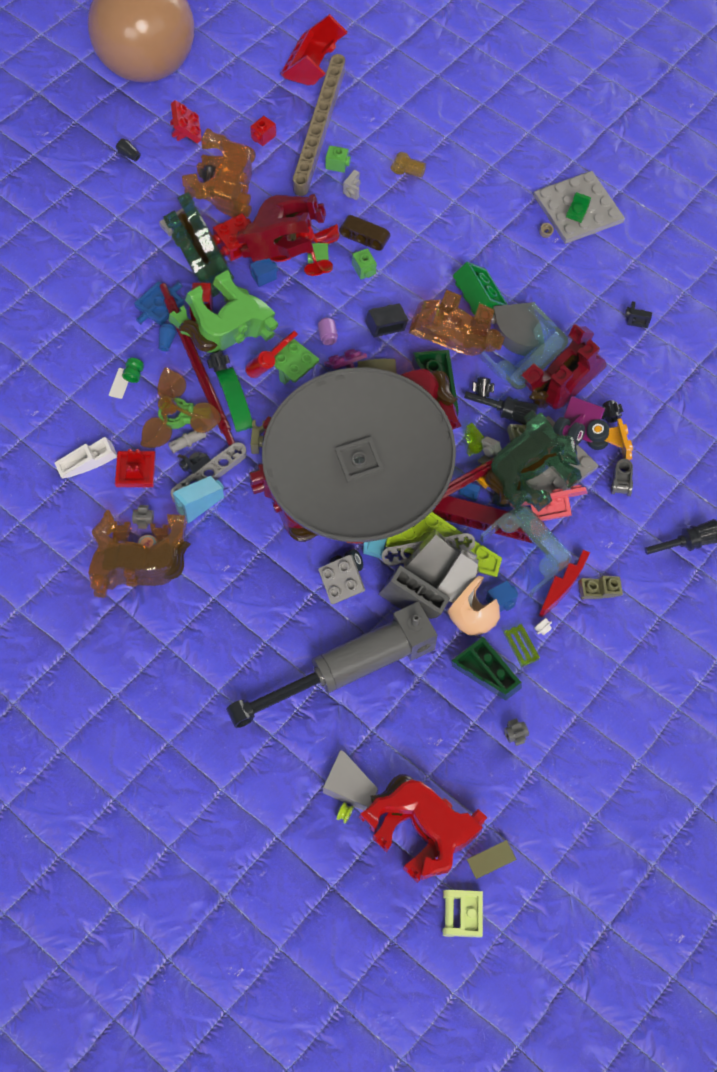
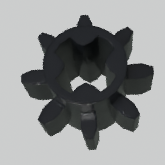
M204 165V168L199 171V177L203 179V183L215 184V180H220V171L217 170V166Z
M223 351L210 354V359L207 360L209 369L213 368L214 372L227 369L226 364L230 363L228 355H223Z
M477 377V382H473L472 390L476 391L477 395L489 397L490 392L494 393L495 384L491 383V378Z
M614 400L606 401L602 405L605 408L602 419H605L608 423L617 422V419H620L622 412H624L622 405Z

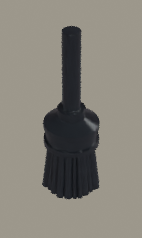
M467 391L464 396L465 399L497 408L496 410L500 411L501 418H506L510 421L514 420L523 425H526L529 421H534L539 404L518 401V399L510 398V396L499 401Z
M712 519L698 526L693 525L689 528H683L681 535L677 539L645 547V553L649 555L677 546L686 547L688 551L701 548L703 545L717 543V521Z

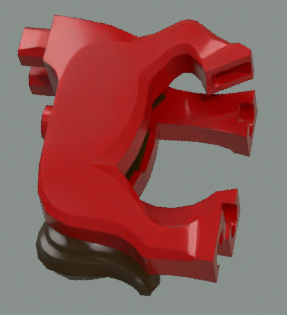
M399 774L394 777L383 793L371 795L372 804L359 815V818L363 822H368L369 828L375 832L380 816L388 812L382 826L373 835V840L386 853L392 844L394 829L400 823L411 819L416 832L428 843L403 868L417 883L420 879L424 880L435 875L448 873L453 864V854L461 851L480 834L483 828L482 825L487 819V816L479 809L472 816L468 813L460 814L452 809V804L447 799H441L430 787L406 774Z

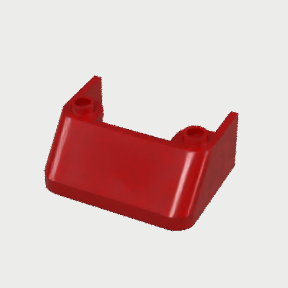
M330 14L303 33L280 74L287 80L307 86L316 84L326 74L319 67L324 55L334 51L337 40L346 35L347 31Z

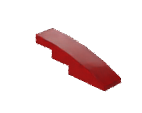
M583 550L577 565L569 563L563 579L555 576L540 611V617H544L569 592L578 579L590 552Z

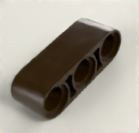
M348 215L339 228L342 236L378 251L383 250L391 236L387 229L353 215Z

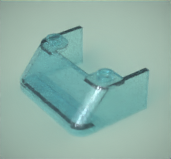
M534 302L528 310L540 321L534 328V336L539 341L536 347L515 367L506 360L496 364L484 351L479 356L499 378L518 390L526 387L525 380L521 375L533 363L543 370L568 344L567 336Z
M520 505L504 514L481 534L480 541L483 543L499 528L506 533L515 532L519 527L545 555L539 563V571L545 578L530 591L529 596L533 597L570 564L572 557L566 547L528 506Z

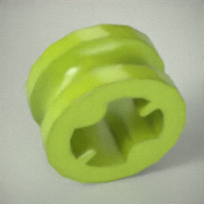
M344 802L336 820L342 819L346 824L354 806H347V803Z

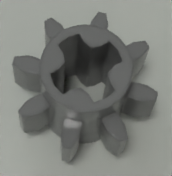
M139 505L138 509L133 510V524H137L138 529H147L149 524L153 525L154 511L149 509V505Z
M517 718L508 721L507 727L504 728L507 741L509 743L514 742L516 746L525 743V737L529 736L525 722H518Z

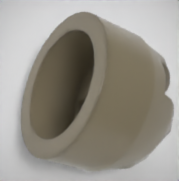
M543 223L539 229V234L543 238L550 237L554 232V228L550 223Z

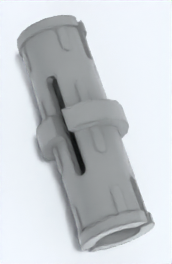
M199 427L188 434H182V437L169 442L168 446L174 454L206 438V434L203 428Z

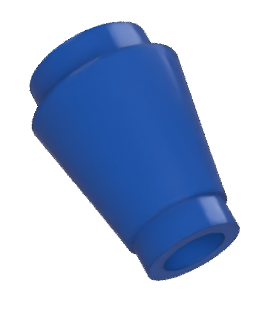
M162 324L159 328V350L169 351L177 333L175 326Z

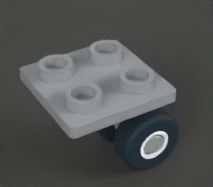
M355 549L346 551L344 557L337 555L331 558L329 564L319 568V573L331 604H336L365 591L359 571L363 569V560L360 553Z

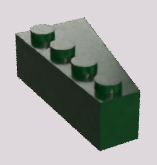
M449 350L413 352L412 366L414 370L425 369L430 372L442 371L446 373L449 378L450 393L457 398ZM456 400V402H454L453 404H454V406L456 407V413H457V416H458L459 409H458V403H457V400Z

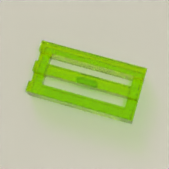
M522 624L516 628L512 627L511 630L504 631L503 634L521 667L540 659ZM518 632H520V634H521V636H522L524 642L526 643V645H527V647H528V649H529L531 655L533 656V658H531V656H530V654H529L527 648L525 647V645H524V643H523V641H522L520 635L518 634ZM512 634L516 638L522 652L524 653L527 659L526 661H524L513 638L511 637Z

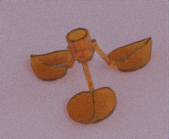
M165 367L158 383V395L160 397L158 407L162 410L161 415L164 422L158 417L149 419L143 427L140 445L147 448H157L170 440L172 429L166 425L168 422L167 414L172 415L178 410L191 416V427L196 432L206 433L220 422V413L214 406L204 402L196 404L193 413L177 406L175 397H179L185 392L186 381L179 373Z

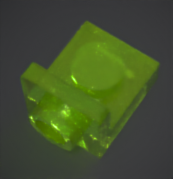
M473 423L467 425L465 430V439L469 443L467 449L469 456L474 453L478 454L483 450L481 440L485 438Z

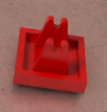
M174 100L171 103L173 119L170 121V125H174L175 128L172 137H176L177 141L188 137L198 144L202 140L198 114L189 110L184 104Z
M132 449L118 451L115 486L154 487L155 451H140L139 449H136V451H132Z

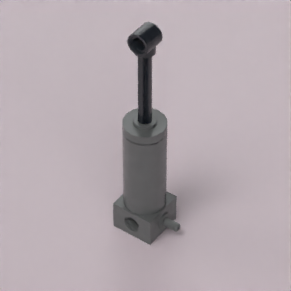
M418 601L393 613V621L312 658L314 673L250 703L245 700H238L230 704L226 710L235 728L244 727L253 721L255 713L314 685L320 684L329 694L408 656L410 661L415 660L435 650L437 633Z

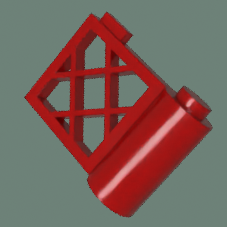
M296 331L291 332L270 351H263L249 361L245 367L247 375L251 378H258L272 368L275 364L274 356L298 335Z

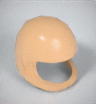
M479 575L447 611L452 622L467 635L487 633L496 626L500 619L497 599L482 605L476 597V591L484 579L483 576ZM474 590L473 601H472V608H471V606H470V604H469V601H468V598H469V595H470V594L472 593V591Z

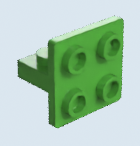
M295 339L290 341L274 356V367L279 370V378L284 385L290 380L296 383L319 362L318 357Z

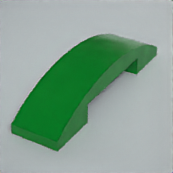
M233 367L217 371L216 376L225 396L236 432L252 428L250 411Z

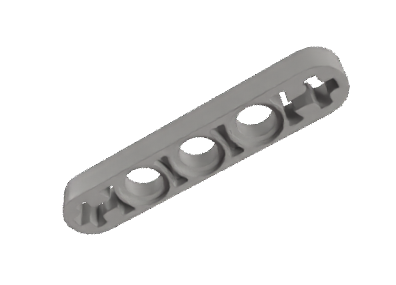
M242 443L232 444L195 474H191L173 487L171 490L172 501L175 503L173 492L188 486L191 481H200L207 478L204 475L205 471H214L211 477L216 481L243 461L247 455L245 445ZM222 459L229 461L226 466L218 464Z
M469 533L445 537L455 547L456 542L454 539H458V543L463 542L465 537L468 540H472L469 547H466L464 544L459 545L460 551L462 549L464 551H471L475 546V538ZM423 541L386 548L382 552V560L388 566L404 564L407 560L404 556V551L407 548H412L415 551ZM401 549L403 560L399 561V556L394 557L392 562H389V559H385V556H388V552H392L395 555L398 554L397 550Z

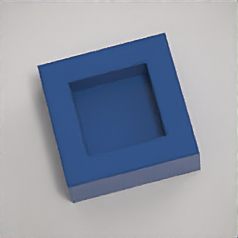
M470 483L460 489L459 495L477 501L481 486Z

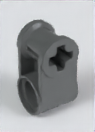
M628 459L619 460L615 466L611 494L621 493L627 494V496L632 494L633 464Z

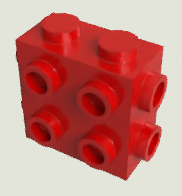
M243 213L213 227V241L216 245L219 244L223 255L227 256L230 261L242 257L241 249L243 246H247V243H238L237 240L238 232L246 230L247 225L251 224L250 219H246Z

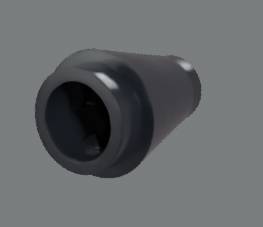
M122 138L118 141L116 149L119 154L135 162L139 160L141 153L128 139Z

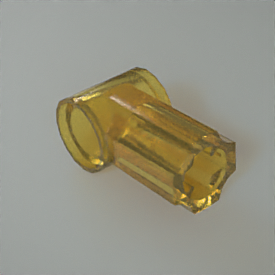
M404 152L397 153L391 165V170L399 175L405 172L423 177L426 169V163L410 159L409 155Z

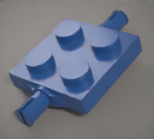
M159 281L134 303L135 308L142 312L136 318L140 325L147 318L152 319L160 326L169 319V312L164 303L165 298L159 287L161 284ZM177 281L171 288L168 287V290L180 309L185 303L184 299L176 293L183 287Z

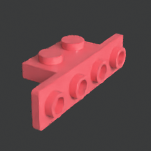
M576 485L570 487L571 490L555 489L550 494L544 495L541 492L533 494V497L530 498L525 496L514 498L515 501H512L510 505L513 508L531 505L533 518L547 521L572 516L569 497L588 494L586 487Z

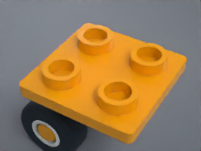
M621 418L617 419V427L609 428L608 424L603 420H593L588 424L587 436L593 442L587 443L592 449L602 450L610 443L621 448L623 459H628L629 461L632 459V442L627 438L628 428L626 424H623Z

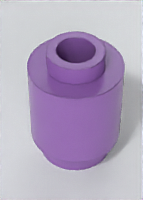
M330 318L321 319L318 322L320 340L324 345L335 344L338 338L335 321Z

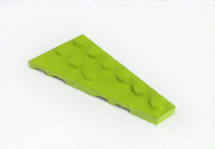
M431 512L412 528L387 538L385 547L389 548L424 541L434 529L444 537L464 533ZM467 537L464 538L463 542L459 543L458 539H454L458 549H460L459 545L464 544L466 547H469V544L472 543V540H468ZM475 541V546L471 551L477 555L476 558L479 560V573L497 578L502 558ZM407 548L404 553L412 554L414 549Z

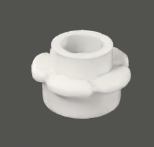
M544 618L534 627L537 634L545 635L552 629L550 626L552 621L549 622L547 618Z

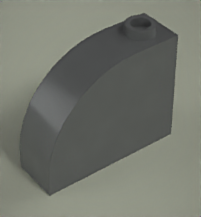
M535 302L494 306L493 312L490 314V323L494 325L496 336L501 344L518 355L529 357L543 356L546 345Z
M434 529L404 562V568L434 588H437L460 553V550Z
M401 565L387 579L378 594L400 609L419 601L429 619L440 616L450 600L448 596Z

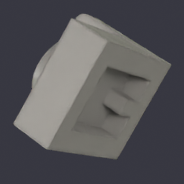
M353 170L343 184V194L355 200L359 198L360 172Z
M487 436L481 440L485 455L478 460V464L481 465L502 453L499 441Z

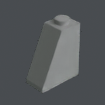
M462 549L436 588L448 596L451 603H454L476 578L479 560L476 558L477 555L470 550L464 551ZM474 590L472 591V593L469 595V598H468V601H469V604H470L471 608H472V601H473Z
M340 750L323 787V793L364 811L372 804L371 795H377L378 788L348 755Z

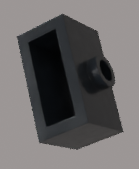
M399 303L368 310L365 323L374 338L405 331L409 319Z

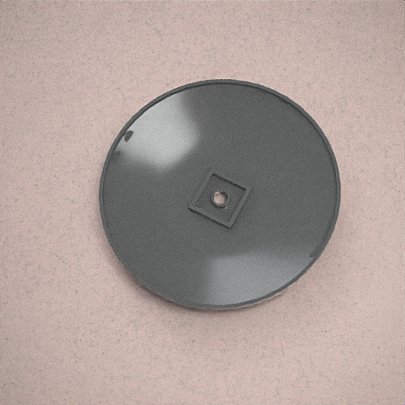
M375 368L340 369L315 377L301 385L281 403L272 416L262 447V463L266 482L272 496L281 509L303 528L317 535L345 542H370L389 538L412 528L425 519L445 495L452 480L456 459V446L451 424L444 410L431 394L406 377ZM357 457H362L365 459L364 462L360 464L356 463L354 460Z

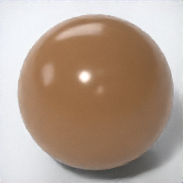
M92 0L88 13V34L98 58L113 73L134 82H154L173 74L188 57L194 39V19L187 0Z

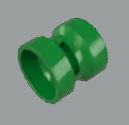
M128 358L122 377L128 382L137 383L140 380V372L143 371L144 363L137 358Z

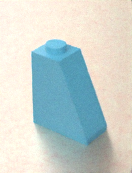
M209 476L173 492L177 512L189 524L224 498L223 485L219 480L215 481Z

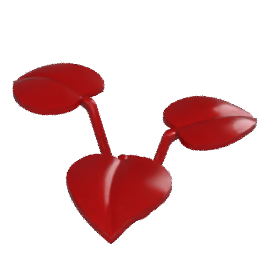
M337 224L315 234L312 227H308L309 233H296V239L303 237L311 239L315 243L328 244L337 241L340 236ZM312 252L311 255L314 263L308 264L304 268L305 274L318 276L331 272L333 264L329 260L317 262L315 254ZM278 255L270 259L275 262H283L291 258Z

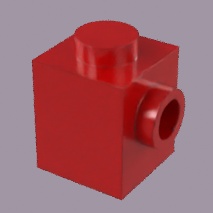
M266 116L261 117L250 126L251 138L262 146L276 136V124Z

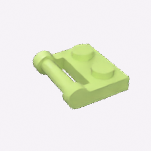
M444 890L445 928H443V936L482 938L483 891ZM454 899H460V928H454Z

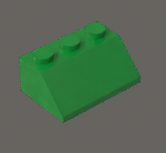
M466 262L453 274L456 286L463 292V298L470 304V309L474 315L486 318L492 314L494 306L508 305L487 269Z

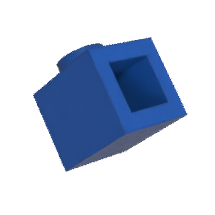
M270 258L250 264L251 276L258 287L277 279L278 267Z
M508 581L488 590L486 595L488 603L497 599L500 612L503 610L509 611L515 607L518 598L516 588L510 585Z

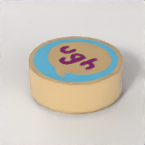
M151 535L142 536L138 541V548L151 555L157 551V540Z

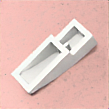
M104 437L90 446L84 444L56 461L55 465L60 477L64 479L102 466L117 458V453L112 442Z

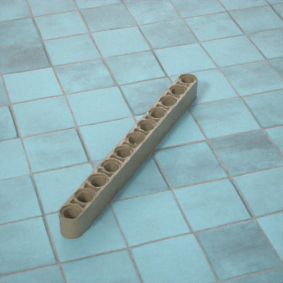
M340 54L331 57L295 170L293 191L298 196H304L309 191L345 74V57Z

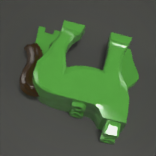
M228 270L216 276L213 283L223 294L224 302L229 301L219 311L218 315L204 305L201 286L188 292L185 299L191 307L197 322L187 317L184 305L180 307V311L177 314L175 311L169 314L168 321L174 324L182 334L190 336L196 348L208 353L223 351L235 343L243 342L246 337L250 336L257 338L261 335L265 341H268L274 337L275 333L273 330L278 327V322L274 319L275 312L259 298L249 295L246 289L236 286Z

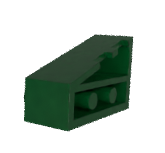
M481 637L451 660L453 668L505 701L522 689V682L484 637Z

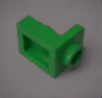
M576 192L566 218L582 223L589 209L591 197Z

